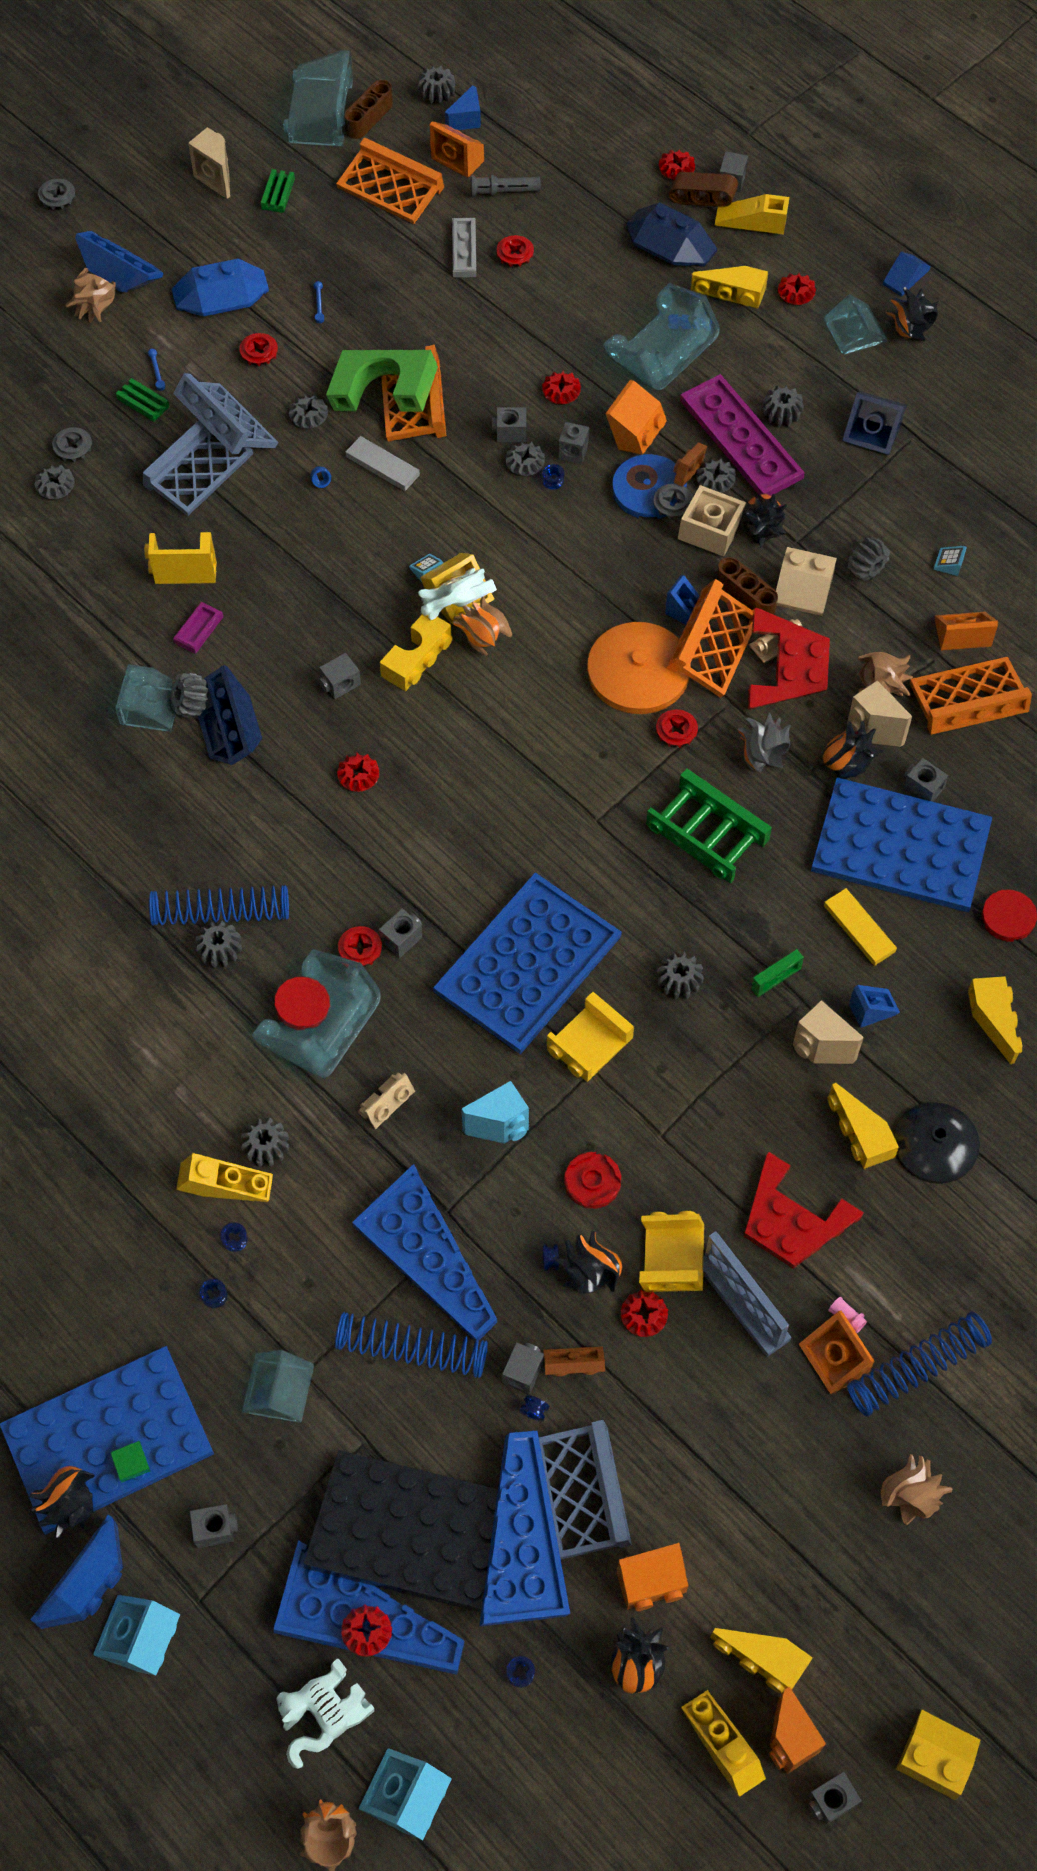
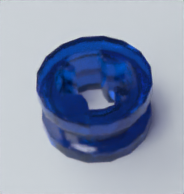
M557 464L546 466L542 473L543 485L554 490L562 487L564 484V469ZM552 475H557L555 479L550 478Z
M233 1222L224 1226L221 1231V1240L224 1247L229 1251L237 1252L247 1245L248 1236L243 1225ZM231 1232L235 1235L239 1232L241 1233L239 1234L240 1240L238 1242L235 1240L229 1242V1234Z
M554 1244L551 1248L543 1245L544 1271H548L550 1267L559 1270V1262L554 1260L555 1257H559L558 1244Z
M209 1279L200 1287V1297L209 1308H219L227 1301L228 1293L222 1281ZM216 1287L220 1295L217 1298L214 1295V1299H210L207 1292L209 1289L214 1291L213 1288Z
M526 1395L524 1398L526 1403L520 1407L519 1411L533 1420L544 1421L545 1415L543 1413L548 1411L550 1406L537 1397Z
M515 1657L510 1660L507 1666L508 1680L515 1687H527L532 1683L535 1676L534 1664L527 1657ZM522 1664L523 1668L525 1665L528 1666L529 1670L526 1672V1679L519 1680V1676L514 1678L512 1674L516 1671L515 1665Z

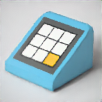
M967 547L940 548L934 570L958 576Z
M428 554L411 564L409 568L421 581V576L443 564V561Z

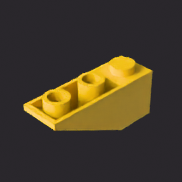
M764 194L732 202L729 206H718L715 226L784 235L789 197Z
M740 266L693 272L691 291L758 309L766 290L768 271Z
M1006 977L972 979L968 989L972 1016L1010 1064H1015L1018 1055L1022 1053V1040L1016 1036L1015 1028H1017L1018 1020L1016 1012H1012L1011 1009L1013 1001L1011 986H1007Z
M837 1083L832 1084L829 1096L827 1097L831 1110L838 1113L840 1129L843 1135L848 1136L852 1143L851 1151L855 1160L860 1161L863 1169L895 1158L899 1146L887 1122Z
M192 1153L180 1164L176 1190L203 1197L268 1202L273 1174Z
M715 1628L710 1637L715 1641L713 1645L725 1655L730 1653L741 1660L739 1664L745 1670L754 1675L758 1672L767 1679L766 1684L780 1694L789 1686L791 1690L794 1688L812 1660L810 1655L786 1638Z
M708 1690L681 1707L721 1773L739 1797L766 1779L759 1758Z

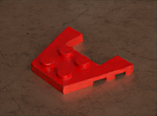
M754 608L752 633L778 635L776 686L753 684L749 686L748 709L752 710L761 706L826 691L828 687L830 638L762 609Z
M768 1152L744 1237L791 1268H795L821 1249L828 1241L843 1233L850 1225L857 1223L862 1218L864 1212L841 1199L827 1221L822 1220L776 1190L790 1170V1165Z

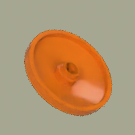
M646 622L624 623L609 629L596 640L589 653L587 671L592 689L607 705L626 713L648 714L669 707L684 693L690 678L680 670L674 673L666 668L679 638L671 631L659 625Z

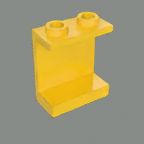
M201 532L200 549L158 550L155 533H150L149 544H145L144 551L145 559H148L149 574H153L155 584L216 583L217 562L211 532Z
M592 992L585 999V1008L556 1036L552 1032L547 1035V1050L555 1059L564 1061L574 1076L577 1078L582 1077L588 1082L633 1038L634 1026L597 994Z
M681 1211L677 1215L653 1212L649 1216H642L641 1221L646 1229L645 1271H640L639 1283L644 1291H703L704 1223L700 1215L692 1211Z

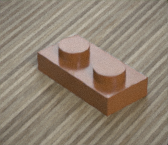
M698 442L692 449L687 450L682 459L679 458L673 470L676 473L675 484L683 487L697 472V469L700 468L707 449L706 445Z
M603 1346L544 1350L545 1375L565 1376L571 1373L592 1375L597 1372H605Z

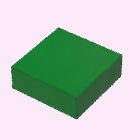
M140 1441L111 1452L121 1483L150 1472Z

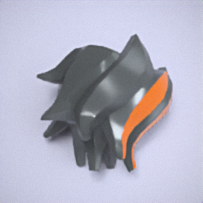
M770 712L763 724L747 717V725L751 730L737 729L741 734L740 738L745 741L744 761L752 770L761 773L766 764L783 768L781 756L790 748L789 729L791 725L789 724L782 729L780 727L781 719L777 718L773 721Z

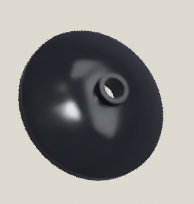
M923 1103L911 1108L901 1117L894 1133V1138L899 1146L896 1156L901 1165L914 1177L929 1183L943 1184L962 1178L972 1169L979 1154V1135L972 1121L959 1109L944 1103ZM941 1132L944 1138L936 1137L935 1133Z

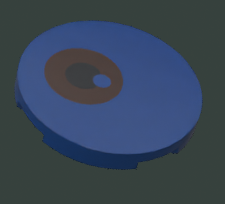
M653 454L639 455L626 460L618 467L613 477V496L618 506L626 513L637 518L639 516L657 517V519L666 517L667 515H660L659 511L654 508V495L660 487L667 484H675L676 473L673 470L676 463L666 457ZM676 496L670 502L672 507L677 503Z

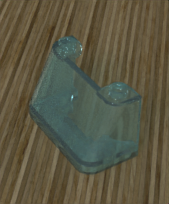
M340 50L299 64L297 69H293L294 89L289 117L284 120V133H288L289 143L343 146L344 135L342 133V126L345 123L344 110L348 88L353 87L351 50Z
M671 283L666 285L657 296L656 305L660 313L632 340L628 342L625 336L615 334L603 344L611 358L646 385L656 390H662L716 340L720 330L719 323L706 295Z
M312 949L302 964V976L317 980L326 988L330 997V1009L326 1019L319 1026L305 1028V1030H295L287 1027L282 1022L278 1024L274 1020L266 1019L259 1024L252 1036L258 1044L313 1075L326 1078L334 1071L377 1008L381 993L379 987L360 962Z

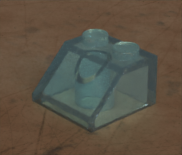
M128 664L116 704L120 725L171 732L176 712L171 708L172 702L169 701L171 697L170 690H172V682L174 680L154 668Z

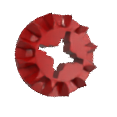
M670 149L668 154H662L659 160V170L665 177L674 180L679 172H694V157L690 156L688 151L682 153L680 149L677 152ZM673 161H677V163H681V168H680V166L677 165L676 163H673Z
M512 235L505 237L497 245V257L501 259L502 264L508 263L510 267L513 264H517L519 267H521L522 263L529 264L530 258H533L534 255L533 244L523 236ZM511 251H514V252L519 251V254H517V253L511 254Z
M789 273L787 277H782L778 285V293L787 303L794 305L805 304L815 296V281L810 280L809 275L803 277L800 273L797 275ZM795 285H800L798 293H796Z
M251 334L243 339L240 344L242 359L247 360L249 365L256 363L260 367L261 363L269 364L271 359H276L278 345L276 340L268 334ZM255 346L259 350H263V353L255 352Z
M563 370L557 374L553 371L551 376L545 377L542 391L549 401L556 404H567L578 398L581 386L579 378H575L573 372L565 374ZM560 383L564 384V389H562V392H560L559 389Z
M669 710L659 717L656 724V733H658L660 741H665L669 747L677 745L680 748L684 744L690 745L698 732L696 719L684 710ZM672 727H682L681 733L677 731L672 732Z
M356 753L351 757L346 755L345 760L339 762L338 780L348 790L355 792L365 791L373 787L378 781L379 767L376 760L371 759L368 754L363 756ZM362 766L363 773H358L354 777L353 769L357 770Z
M358 926L347 930L341 936L338 950L341 959H344L349 966L356 965L362 968L363 965H372L377 958H380L382 942L380 936L373 929ZM359 939L362 940L364 947H368L363 949L362 955H359L357 949H353L358 946Z
M640 1290L637 1293L629 1294L622 1304V1322L626 1329L634 1335L641 1337L653 1336L659 1333L666 1325L668 1308L663 1298L657 1296L653 1291L646 1292ZM642 1303H644L647 1310H652L653 1312L649 1314L647 1324H645V1319H643L642 1315L636 1314V1312L640 1311Z
M364 1604L362 1607L352 1609L343 1620L342 1639L345 1646L354 1654L359 1656L376 1655L385 1649L391 1639L392 1626L389 1617L378 1606L371 1607ZM364 1619H367L370 1627L376 1628V1630L370 1632L369 1642H366L363 1632L357 1631L363 1628Z

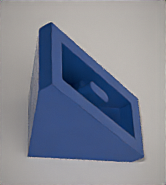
M472 85L445 111V125L455 130L481 128L480 106L475 86Z
M900 252L883 281V285L902 297L905 294L903 288L906 287L909 290L930 270L931 266L912 254Z
M684 575L678 578L667 593L665 614L686 625L700 595Z
M857 985L853 988L849 1006L860 1028L900 1013L889 989Z

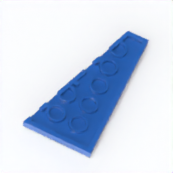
M413 1164L352 1222L353 1227L474 1341L477 1338L480 1340L497 1323V1318Z
M537 1431L515 1432L505 1436L479 1627L566 1617L570 1614Z
M298 1540L274 1626L275 1634L349 1650L345 1646L341 1634L344 1618L347 1617L352 1609L362 1607L364 1604L371 1607L378 1606L389 1617L392 1635L385 1649L373 1656L455 1675L458 1674L464 1648L463 1639L435 1622L428 1621L415 1613L412 1608L398 1603L390 1598V1595L373 1585L305 1569L304 1561L308 1546ZM364 1619L363 1628L357 1631L363 1632L366 1642H369L370 1632L376 1630V1628L370 1627L367 1619Z

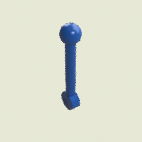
M316 281L314 283L317 301L315 321L320 324L325 320L321 307V289L323 284L320 281Z
M151 348L148 350V356L152 360L157 380L155 386L158 391H163L165 389V382L161 380L156 360L157 351Z

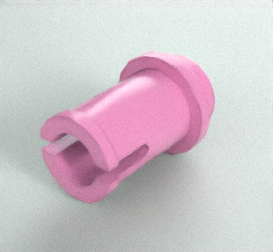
M842 1297L835 1300L830 1309H828L833 1315L842 1310L856 1333L867 1323L864 1319V1314H858Z

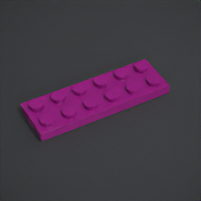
M721 374L680 395L681 403L758 495L768 494L772 496V494H776L804 479L805 472Z

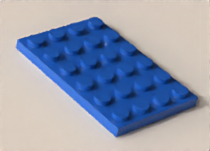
M837 778L811 872L969 913L992 817Z
M534 873L433 987V990L439 997L521 1055L621 938L622 932L546 879Z
M167 1346L0 1423L28 1496L34 1490L44 1489L52 1476L60 1468L74 1466L95 1475L85 1482L93 1495V1512L214 1455ZM140 1441L150 1472L121 1483L111 1452ZM30 1498L33 1507L42 1504V1501ZM36 1513L39 1522L47 1516L46 1514ZM57 1524L42 1526L41 1528L46 1535L55 1531Z

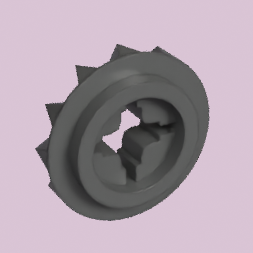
M65 179L49 180L38 191L40 202L43 203L44 207L50 206L53 210L56 207L63 209L64 205H71V201L76 199L73 184ZM59 190H60L61 195H58L57 198H54V196H56L57 193H59Z
M304 395L301 399L295 398V402L290 404L289 417L295 425L301 428L317 427L327 418L328 409L324 400L317 399L315 395L312 397ZM308 407H312V410H310L305 415L304 410H307Z
M71 427L57 433L53 439L52 446L57 457H62L64 461L72 459L75 462L76 458L81 457L84 459L85 454L91 452L92 440L85 430ZM68 441L73 445L77 444V448L69 447Z
M521 441L517 446L512 444L511 449L506 453L507 467L510 471L520 476L536 474L543 468L545 463V454L542 453L540 446L535 447L532 442L524 444ZM529 454V458L522 463L521 457Z
M710 458L707 463L702 462L700 468L697 469L696 478L699 485L721 493L729 490L734 485L736 474L730 462L724 463L721 458L719 461H713ZM715 471H719L720 475L714 480L713 474Z
M51 464L50 468H42L41 473L35 475L34 485L36 491L47 499L62 498L68 495L74 487V477L70 469H64L62 465L54 467ZM49 479H58L59 485L55 482H50Z
M667 484L656 491L654 495V508L659 511L660 515L665 514L669 519L672 516H677L680 519L693 499V495L684 486ZM676 496L677 503L672 507L670 502Z

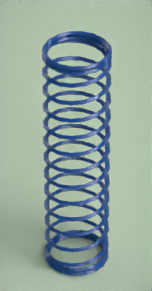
M286 885L281 886L280 916L277 908L275 887L272 886L270 917L267 912L264 887H261L259 918L255 906L253 887L250 888L248 918L245 911L243 888L240 887L238 919L234 910L232 888H229L227 920L223 909L221 888L218 889V913L216 920L212 908L210 889H208L206 920L202 912L200 890H197L195 921L192 916L188 889L186 890L187 903L184 921L180 911L178 890H176L174 922L169 910L168 891H165L163 923L159 914L157 891H151L149 894V914L153 926H157L158 921L161 925H164L167 914L172 925L176 923L178 914L181 923L185 924L188 919V913L192 923L196 924L199 911L201 919L205 924L209 919L210 912L213 921L217 923L220 917V910L224 921L228 922L231 908L236 922L240 920L242 909L245 920L249 922L252 915V906L255 918L258 921L262 917L263 906L266 918L269 921L272 918L274 907L279 920L289 918V900Z
M970 1311V1313H967L966 1318L960 1317L958 1319V1325L950 1323L948 1330L942 1328L939 1330V1335L931 1334L929 1341H920L919 1347L912 1345L910 1353L902 1351L900 1359L892 1357L890 1364L882 1362L880 1370L872 1368L871 1376L862 1374L861 1382L853 1379L848 1383V1391L856 1407L863 1415L868 1417L872 1415L873 1409L879 1410L876 1399L864 1385V1376L872 1380L875 1391L885 1405L889 1404L885 1392L874 1379V1371H878L882 1375L888 1391L893 1398L898 1400L899 1395L896 1388L883 1372L884 1365L891 1368L898 1386L904 1393L908 1394V1387L905 1381L893 1367L894 1359L901 1363L902 1369L911 1385L918 1388V1382L914 1374L903 1362V1354L910 1356L919 1377L924 1382L928 1381L925 1370L912 1355L913 1348L920 1351L927 1369L933 1376L937 1377L938 1372L934 1363L922 1350L923 1342L929 1344L932 1355L939 1367L947 1371V1364L943 1356L931 1342L932 1337L939 1339L947 1359L953 1365H957V1359L953 1351L941 1338L942 1331L949 1334L955 1351L962 1359L966 1360L967 1355L962 1344L950 1331L953 1325L958 1327L961 1339L971 1353L976 1354V1347L972 1339L960 1326L961 1320L967 1321L970 1332L980 1347L985 1348L991 1345L992 1336L983 1319L977 1313ZM971 1316L981 1326L986 1336L987 1342L984 1340L978 1328L973 1324ZM962 1332L965 1334V1336H966V1337L968 1338V1340L970 1341V1343H971V1345H972V1347H973V1350H972V1349L970 1348V1346L967 1344V1342H966V1340H965V1338H964ZM954 1340L957 1342V1344H958L959 1347L961 1348V1350H962L964 1356L960 1353V1351H959L958 1348L956 1347V1345H955V1343H954ZM944 1345L947 1347V1349H948L949 1352L951 1353V1355H952L954 1361H953V1360L950 1358V1356L948 1355L947 1351L945 1350ZM935 1352L938 1354V1356H939L940 1359L942 1360V1362H943V1364H944V1367H943L942 1364L939 1362V1360H938V1358H937ZM925 1357H926V1358L928 1359V1361L930 1362L932 1368L934 1369V1372H933V1371L931 1370V1368L929 1367V1365H928V1363H927ZM916 1364H917V1365L919 1366V1368L921 1369V1371H922L924 1377H923V1376L921 1375V1373L919 1372V1370H918ZM906 1369L908 1370V1372H909L910 1375L912 1376V1378H913L915 1384L913 1383V1381H912L911 1378L909 1377V1375H908ZM897 1376L899 1377V1379H900L901 1382L903 1383L905 1389H904V1388L902 1387V1385L900 1384V1382H899ZM854 1388L857 1390V1392L859 1393V1395H860L861 1398L863 1399V1401H864V1403H865V1405H866L867 1410L864 1408V1406H863V1405L861 1404V1402L859 1401V1399H858V1397H857V1395H856V1393H855Z
M343 1312L340 1316L335 1337L336 1350H341L347 1341L349 1352H353L359 1342V1351L362 1355L370 1345L371 1355L375 1357L382 1345L383 1359L389 1357L393 1348L394 1360L397 1362L404 1351V1358L407 1364L412 1361L416 1351L417 1365L423 1364L427 1354V1363L430 1369L435 1365L439 1355V1369L443 1371L450 1358L452 1373L457 1371L462 1358V1373L464 1376L469 1372L472 1362L475 1378H481L488 1347L487 1340L481 1341L478 1351L479 1340L478 1338L476 1339L468 1367L465 1371L467 1336L464 1337L461 1352L453 1370L455 1334L452 1337L449 1352L442 1367L444 1332L441 1333L436 1355L432 1364H430L433 1330H430L427 1345L419 1363L421 1327L418 1330L416 1342L408 1360L407 1351L411 1327L408 1325L401 1351L396 1359L399 1323H396L393 1339L385 1356L387 1320L384 1323L377 1350L373 1353V1339L377 1319L374 1318L368 1342L362 1352V1333L365 1316L362 1317L359 1333L352 1349L350 1347V1338L354 1314H351L350 1321L348 1313Z

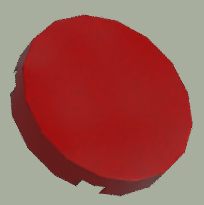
M1000 890L993 893L986 900L981 914L987 931L995 938L1006 942L1026 938L1033 931L1037 920V911L1032 900L1015 890Z
M295 977L285 981L278 988L275 995V1010L279 1020L287 1027L295 1030H305V1028L319 1026L326 1019L330 1009V997L326 988L317 980L309 977Z
M587 1152L578 1155L569 1163L565 1172L564 1186L568 1196L576 1204L584 1208L597 1209L607 1206L617 1197L621 1187V1173L618 1165L611 1157L596 1154V1152Z

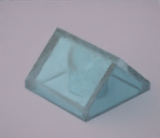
M850 294L824 317V321L843 355L887 342V337L869 305Z
M283 1350L256 1353L242 1410L243 1413L301 1423L314 1364Z

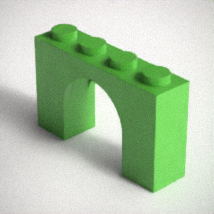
M342 350L326 396L334 411H356L362 393L371 381L383 375L395 374L399 375L393 392V397L399 410L403 412H423L438 365L431 350Z

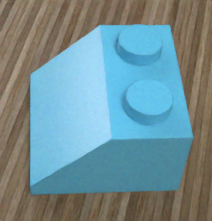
M509 1081L462 1108L463 1132L468 1136L504 1144L510 1140H519L529 1130V1107L513 1083Z
M117 1595L93 1655L137 1672L157 1675L158 1669L163 1664L164 1654L170 1639L176 1631V1624L180 1614L153 1600Z
M388 1748L358 1809L403 1833L423 1840L452 1778L427 1762Z

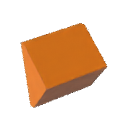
M973 612L935 615V624L941 650L992 646L998 621L988 613Z
M842 1310L834 1314L799 1343V1346L830 1394H834L848 1386V1383L853 1379H860L862 1374H868L874 1363V1359Z

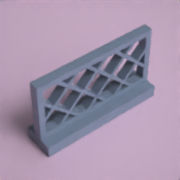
M183 374L173 394L232 454H239L242 447L276 448L278 441L220 383L198 382L191 374Z
M198 420L143 472V486L150 491L154 489L186 516H189L253 455V450L250 447H242L241 451L244 453L240 457H229V450L221 442H210V437L213 434ZM225 448L226 457H212L211 449ZM197 449H208L209 458H194V452ZM181 464H192V473H178L177 468ZM195 464H209L210 473H195ZM212 464H227V469L224 472L213 473ZM193 479V488L179 489L178 480ZM196 479H210L211 485L207 488H196ZM164 480H175L176 489H165L160 484ZM194 494V501L188 506L179 500V495Z
M716 1231L709 1235L705 1256H703V1275L762 1352L768 1357L790 1342L792 1337L787 1332L789 1324Z
M604 1420L591 1422V1426L539 1437L560 1559L618 1546L620 1548L632 1546L608 1427ZM589 1434L591 1445L584 1455L571 1448L577 1437ZM569 1439V1441L567 1442V1444H565L564 1442H562L563 1440ZM556 1442L564 1448L556 1461L553 1462L545 1457L543 1445ZM568 1451L581 1458L573 1473L559 1466ZM592 1453H593L594 1462H593L592 1460L588 1459ZM586 1462L595 1467L597 1472L590 1485L577 1477ZM547 1463L552 1465L549 1471L547 1469ZM556 1469L570 1477L561 1492L550 1484V1478ZM574 1480L587 1488L579 1503L565 1495ZM598 1482H599L600 1491H598V1490L595 1489V1486L597 1485ZM552 1492L558 1495L555 1501ZM592 1492L600 1496L603 1502L596 1515L583 1507ZM562 1499L576 1507L567 1522L556 1515L555 1509ZM580 1510L593 1518L585 1533L571 1526ZM604 1512H605V1516H606V1521H607V1522H605L604 1520L601 1519V1516L603 1515ZM558 1522L564 1525L561 1531L559 1530ZM598 1522L608 1528L610 1540L597 1543L589 1537ZM568 1528L582 1537L575 1548L563 1550L561 1539ZM586 1540L591 1543L590 1545L583 1546Z

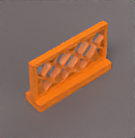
M364 137L360 143V151L336 183L337 188L415 224L436 193L440 194L444 189L442 173ZM362 159L372 163L370 167L358 168ZM384 169L391 172L390 176L378 178L376 173ZM374 172L375 180L362 183L361 175ZM350 178H359V184L352 186L346 184ZM404 178L410 180V185L397 188L396 180ZM393 181L394 189L381 192V184ZM378 186L379 193L369 195L364 191L366 188ZM423 187L429 189L426 195L416 196V189ZM413 192L414 198L400 200V193ZM397 195L398 202L391 204L384 202L383 198ZM416 204L417 208L412 215L403 211V207Z
M435 345L425 346V350H431L438 365L426 401L427 403L424 406L423 412H414L416 415L410 421L402 418L407 412L399 411L395 414L390 411L396 404L393 394L388 390L394 384H397L399 375L392 376L387 374L381 376L387 441L436 433L437 438L447 436L440 360ZM421 418L428 420L429 423L428 426L417 427L415 424ZM397 422L405 425L401 431L392 432V428Z
M715 579L702 589L666 668L674 673L680 670L721 698L727 691L752 635L753 611L723 591L722 587L724 584ZM719 599L727 604L728 612L721 613L718 605ZM737 614H743L750 619L748 626H741ZM731 616L735 628L727 630L723 617ZM716 619L720 631L712 633L709 621ZM737 633L740 641L738 646H732L729 634ZM722 636L726 648L718 650L714 637ZM702 639L708 640L711 651L703 653L700 645ZM728 652L731 664L723 666L720 654ZM713 655L717 668L709 670L705 657ZM698 658L702 671L697 672L689 667L691 660ZM719 672L722 681L720 687L713 683L711 674Z
M1008 657L910 679V686L928 721L927 728L931 735L1029 712L1032 693L1028 687H1023ZM1004 667L1007 673L1003 676L992 671L995 668ZM976 673L982 675L983 678L979 682L968 678L969 674ZM988 678L1000 682L997 688L984 683ZM953 679L959 683L956 687H953L943 682ZM927 684L935 688L929 693L921 690L919 686ZM966 684L976 689L971 694L961 690L962 685ZM1006 684L1014 687L1016 690L1006 692L1002 688ZM938 690L951 693L949 699L937 696ZM980 690L993 694L983 698L977 696ZM956 696L968 700L962 703L953 702ZM932 701L944 707L931 710L929 705Z

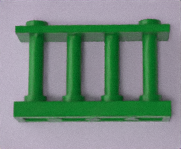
M686 768L680 775L679 789L681 792L661 813L650 807L647 811L646 824L651 831L661 834L711 869L717 878L725 879L731 884L736 871V867L733 864L752 843H757L764 847L770 840L772 827ZM689 798H693L702 806L680 828L669 819ZM709 813H714L722 818L723 821L701 843L690 834ZM730 828H736L744 834V837L725 858L712 851V848Z

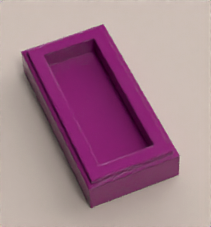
M200 602L173 638L174 644L196 654L222 620L223 612Z

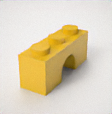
M422 614L411 626L412 642L419 647L414 650H404L395 645L380 661L381 677L405 692L411 685H415L420 680L422 672L434 664L437 655L442 649L446 650L452 641L451 624L439 617L430 620L428 615L424 616Z

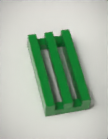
M276 169L271 170L261 200L262 210L284 213L295 180L294 172H289V175H287L282 170L280 173H277ZM277 180V183H276V186H275V189H274V192H273V195H272V198H271V202H270V204H268V203H269V200H270V196H271L272 190H273V187H274V184H275V181ZM283 181H286L280 203L276 205Z
M132 378L128 381V385L125 384L122 387V391L118 390L116 392L117 400L153 422L170 407L167 399ZM128 394H130L131 396H133V397H135L136 399H138L139 402H137V401L134 400L133 398L129 397ZM148 405L149 407L153 408V409L156 410V411L154 412V411H152L151 409L147 408L146 406Z
M796 949L753 977L754 982H752L751 987L753 993L759 997L801 970L804 959L803 955Z

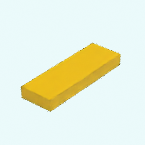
M847 888L825 901L824 907L874 966L896 952L897 947Z

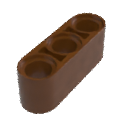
M375 81L346 110L345 126L347 136L353 139L362 138L392 108V85L389 81Z
M679 172L675 176L670 188L669 198L677 204L725 207L732 203L739 183L734 176L729 174Z
M733 557L723 558L719 562L717 580L724 584L722 590L752 611L754 608H759L775 615L778 602L777 592L739 560Z

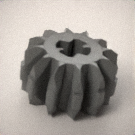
M432 65L430 70L424 68L423 73L419 74L418 78L419 95L423 97V101L429 100L431 104L438 102L441 105L442 100L449 101V98L454 96L455 78L450 73V69L443 70L442 65L439 68H435Z
M776 385L774 390H768L762 401L764 417L769 418L770 424L777 422L779 427L782 423L790 426L792 422H797L804 408L802 395L797 394L796 388L789 390L786 385L781 389Z
M874 537L865 538L862 543H858L857 548L853 550V554L849 557L848 568L857 578L863 581L872 580L885 568V564L889 561L890 550L879 539Z
M196 673L178 674L176 680L172 682L173 687L170 690L171 697L169 701L172 702L171 708L176 712V715L195 717L200 716L202 710H205L209 689L206 688L207 682L202 679L201 675Z
M223 920L219 926H215L213 922H210V928L201 927V935L196 936L197 955L201 956L202 962L205 964L211 962L214 968L221 962L227 967V960L236 961V953L242 951L240 944L242 941L241 935L236 932L233 925L226 927Z
M684 951L681 957H677L673 952L670 955V960L663 958L661 961L662 967L657 969V976L660 977L658 978L659 987H665V995L673 992L675 999L679 998L680 994H683L688 999L691 992L697 993L699 991V984L703 983L704 979L703 974H701L703 967L702 964H696L695 956L687 959Z
M258 1118L256 1127L248 1124V1133H242L241 1139L244 1143L241 1145L243 1153H247L246 1157L249 1162L256 1160L257 1165L261 1167L264 1161H268L269 1166H273V1159L276 1158L282 1161L284 1158L282 1152L289 1150V1144L286 1142L289 1140L288 1132L283 1131L284 1128L281 1123L274 1125L273 1119L269 1118L266 1124H263L262 1120ZM264 1140H270V1143L266 1141V1145L260 1144V1142L264 1144Z

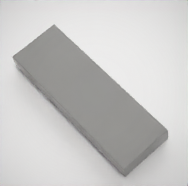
M452 218L453 277H476L475 218Z
M362 436L346 451L348 459L403 491H406L420 476L419 469Z

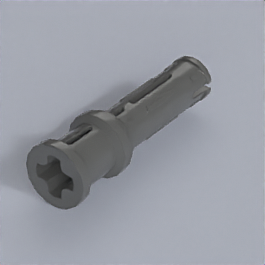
M471 175V196H476V194L495 196L497 192H540V176L497 178L494 175L489 177H475V175Z

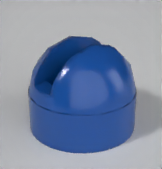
M318 466L312 469L310 478L316 487L324 488L330 484L331 474L325 467ZM319 472L323 477V480L319 481L317 476V473Z

